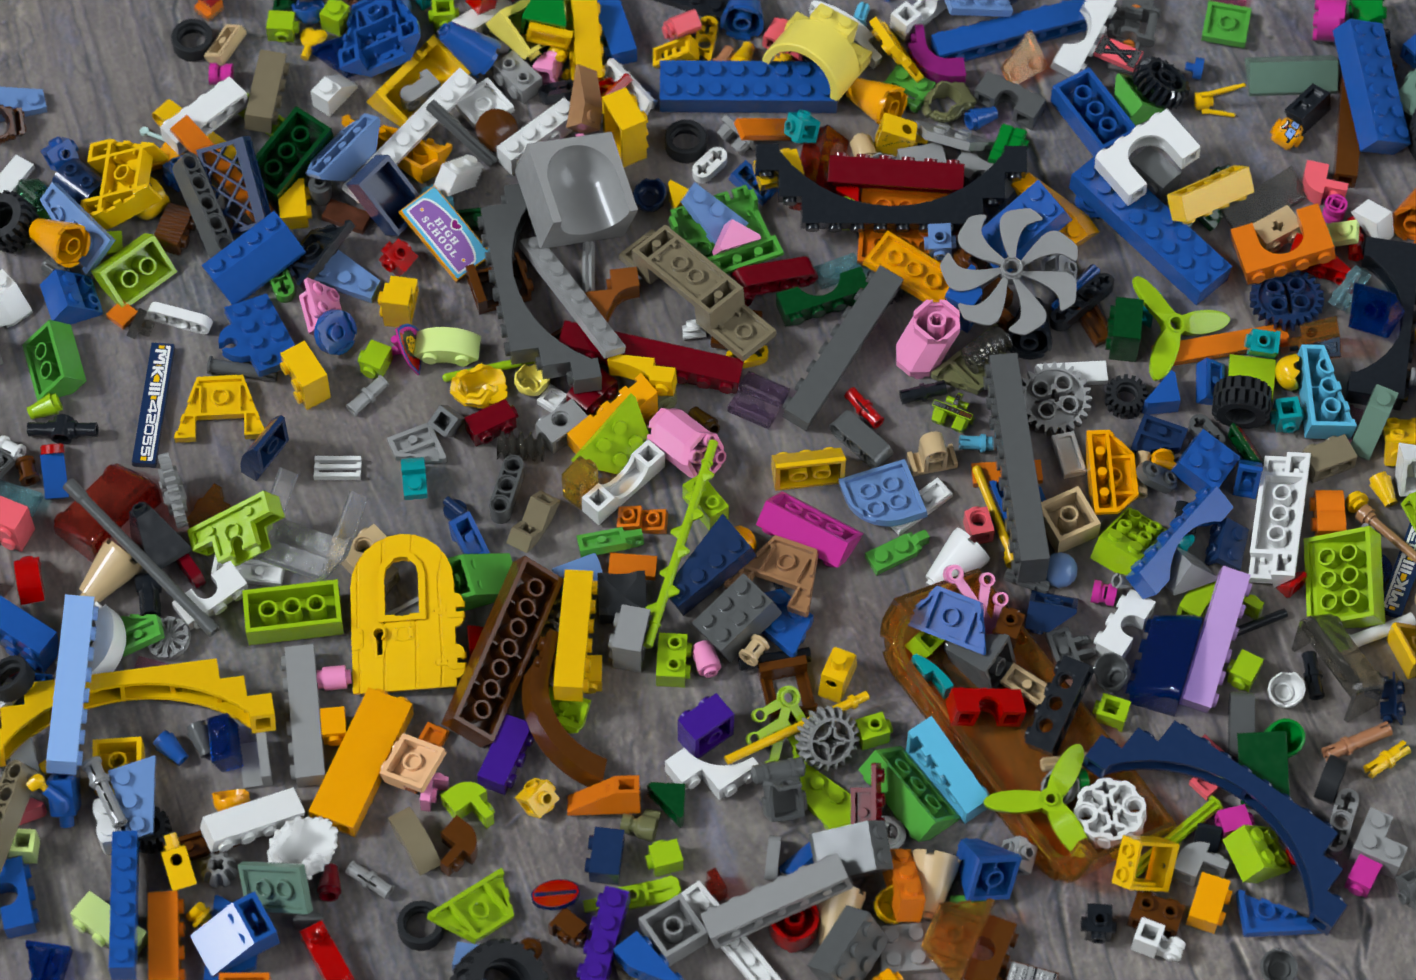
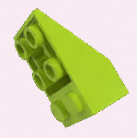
M1128 506L1099 536L1090 558L1115 573L1128 575L1132 571L1130 569L1131 566L1145 556L1143 554L1144 551L1150 546L1155 545L1158 541L1157 537L1168 529L1142 515L1138 510Z

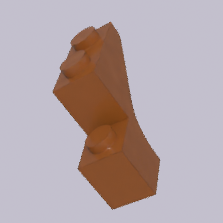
M637 266L610 269V279H606L607 290L585 292L607 323H609L615 308L619 304L629 299L640 298Z

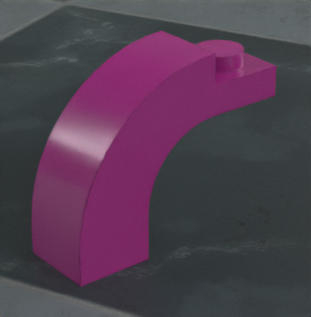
M915 24L914 33L910 34L911 43H908V55L922 75L935 82L936 85L941 81L966 83L964 57L942 58L933 54L926 44L924 25Z

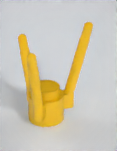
M1241 83L1212 91L1194 93L1195 110H1201L1202 115L1213 114L1235 117V113L1209 109V107L1214 105L1213 96L1235 91L1245 87L1246 84Z

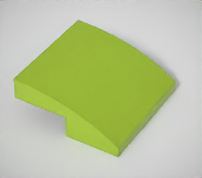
M1230 354L1228 376H1252L1253 378L1265 381L1271 387V402L1273 401L1276 360Z

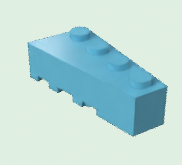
M932 716L908 731L906 752L959 814L965 824L988 809L984 806L983 802L989 796V792L984 786L979 784L972 771L967 767Z

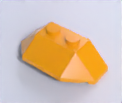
M1086 430V469L1090 506L1096 515L1119 514L1139 496L1135 455L1121 440L1114 436L1115 434L1111 430Z

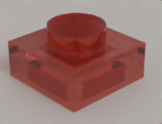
M713 868L707 871L706 889L711 895L714 894L718 901L727 898V887L717 869Z

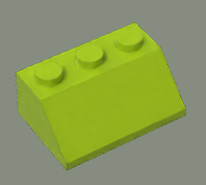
M144 233L94 268L91 273L102 290L116 304L118 303L123 307L126 304L130 306L177 273V270L154 234Z

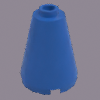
M729 0L721 15V27L726 30V34L729 37L746 41L750 40L752 36L756 35L757 37L761 34L764 28V17L760 0Z
M452 21L448 24L444 23L438 32L440 34L439 40L471 72L470 75L475 78H479V73L484 75L492 67L498 57L495 53L497 47L501 50V42L497 39Z

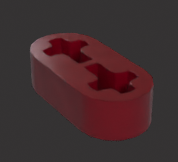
M188 553L176 560V563L195 590L206 584L203 574Z

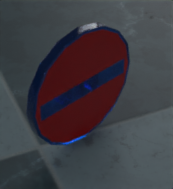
M566 879L546 881L533 890L531 894L532 903L537 908L544 910L564 909L573 905L579 899L580 889L575 882Z

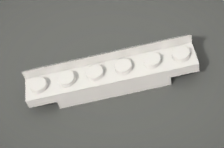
M1287 452V457L1265 456L1258 489L1250 547L1249 574L1251 576L1249 582L1270 583L1275 588L1295 578L1311 453Z

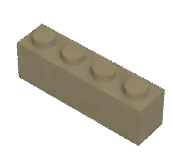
M260 49L245 112L246 130L271 133L273 125H277L279 112L276 110L277 108L281 109L283 98L280 92H285L286 79H284V76L289 75L290 63H286L287 53Z

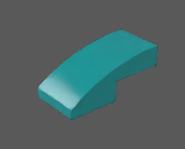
M918 654L912 655L910 666L921 683L924 685L932 681L942 698H948L951 689L954 687L951 680L931 661Z

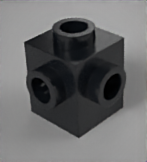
M1087 904L1085 916H1081V931H1085V940L1095 944L1110 942L1112 933H1116L1117 918H1112L1113 905Z

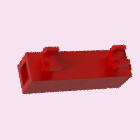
M322 920L300 931L302 943L323 980H355Z

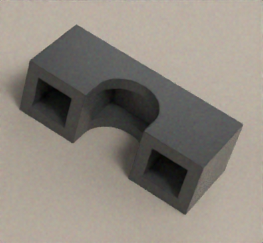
M987 71L976 87L974 94L977 101L976 104L984 108L993 106L996 108L997 105L1005 102L1014 105L1012 121L1030 130L1034 128L1045 110L1046 99L1040 94L1026 90L1021 85L1012 83L1002 76Z

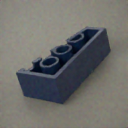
M723 514L675 575L673 585L680 591L678 595L668 599L683 616L756 557L752 547Z

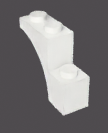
M683 748L665 760V772L674 783L685 784V790L695 788L702 779L718 800H721L725 796L730 797L735 794L738 787L744 783H751V768L753 765H758V763L751 757L738 764L714 765L697 759Z

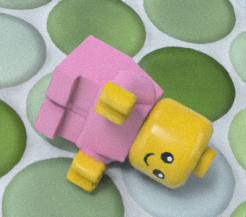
M549 46L548 50L536 59L532 68L542 76L543 84L559 82L558 77L564 80L570 79V69L562 71L563 64L569 57V49L564 50Z

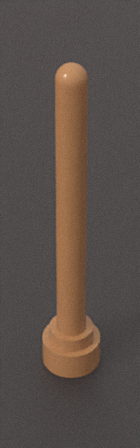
M1368 504L1362 506L1355 518L1361 524L1367 523L1416 563V550L1377 519L1375 510Z

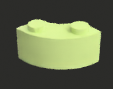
M452 327L423 329L416 333L414 356L430 365L435 363H452L464 367L479 359L481 336L464 329Z

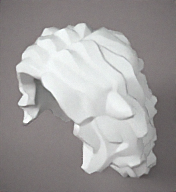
M299 816L292 821H285V825L279 830H275L273 838L269 839L268 862L305 864L307 879L311 880L315 873L324 871V866L330 863L332 855L335 854L334 850L338 846L336 843L338 829L332 826L330 820L327 818L323 819L322 817L311 818L307 816L302 819Z

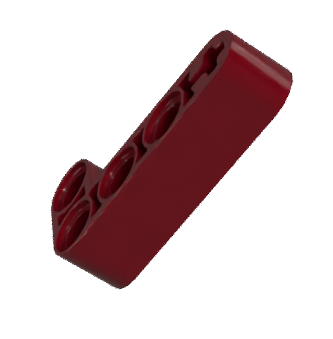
M807 256L743 266L736 269L731 275V278L743 287L744 301L747 307L751 305L756 295L788 290L797 286L799 288L810 286L819 277Z

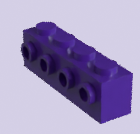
M605 886L604 892H599L596 907L599 908L598 914L592 917L590 923V931H593L591 940L586 939L583 954H586L585 962L579 964L577 977L580 980H609L614 963L613 948L619 945L631 900L629 891Z

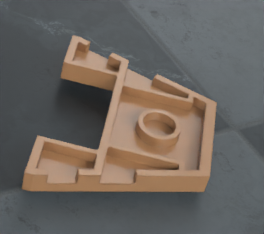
M775 535L755 553L756 557L740 569L732 579L729 578L724 583V587L727 589L744 573L751 581L756 576L794 589L796 591L789 601L787 609L789 612L808 618L819 555L818 550Z

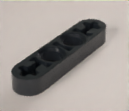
M1099 273L1076 291V300L1072 306L1080 307L1079 310L1068 308L1060 311V305L1050 314L1051 328L1056 331L1069 329L1111 294L1114 289L1113 276L1108 273ZM1093 294L1095 297L1086 298L1084 295Z

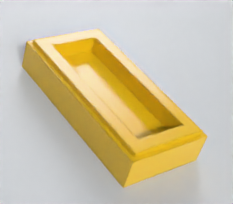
M530 22L525 41L568 50L573 31Z

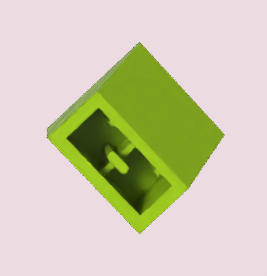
M1243 825L1223 839L1225 847L1244 883H1259L1292 870L1288 863V856L1282 850L1278 842V836L1271 827Z

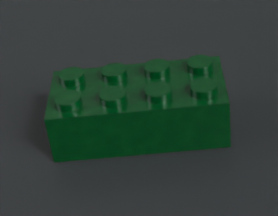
M295 106L256 154L267 199L278 206V199L299 178L307 176L306 171L311 160L334 138L332 128Z

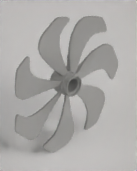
M1031 208L1010 210L1004 213L1000 219V234L1008 256L1004 259L989 246L982 235L981 230L986 215L971 216L958 234L960 247L970 255L998 265L1000 268L983 270L965 269L959 267L951 254L947 253L940 265L943 277L947 285L952 290L958 292L975 289L999 276L1001 280L991 295L980 304H958L959 311L965 320L984 326L995 324L999 320L1004 308L1007 285H1015L1021 305V316L1009 328V331L1018 335H1027L1042 326L1046 321V311L1033 294L1020 281L1022 276L1037 281L1055 292L1059 299L1060 311L1068 309L1075 303L1077 283L1071 274L1057 271H1023V266L1048 255L1060 254L1074 262L1077 261L1078 248L1071 239L1059 231H1049L1032 246L1020 261L1016 257L1020 234L1027 225L1041 221L1042 217ZM1011 268L1015 269L1017 272L1009 273L1006 270Z

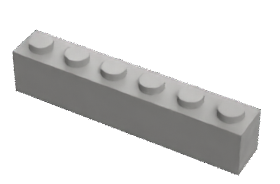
M314 645L285 647V656H281L282 671H287V677L283 678L284 692H288L289 699L284 701L286 714H290L291 721H286L288 736L292 735L293 742L288 743L289 757H294V765H290L291 779H296L298 788L318 786L324 780L326 768Z
M836 853L826 855L820 861L811 865H804L789 875L779 876L769 884L757 886L751 892L742 896H734L722 905L712 906L700 915L715 949H718L853 887L840 857Z

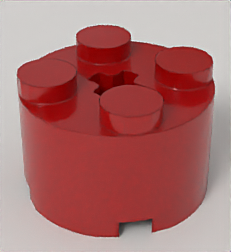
M811 906L769 925V933L775 944L790 953H795L809 947L818 935L819 913L817 906Z

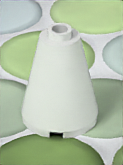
M958 527L952 532L925 576L927 578L926 584L931 590L937 585L946 589L955 585L946 582L943 578V571L948 565H959L964 571L963 578H966L990 561L986 551L977 542L974 543L969 539L971 536ZM954 569L952 577L955 579L958 577V571Z

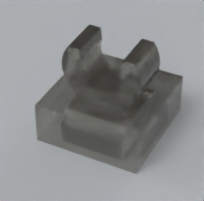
M141 308L138 309L127 336L135 339L138 332H140L142 335L149 337L155 323L144 320L148 311Z

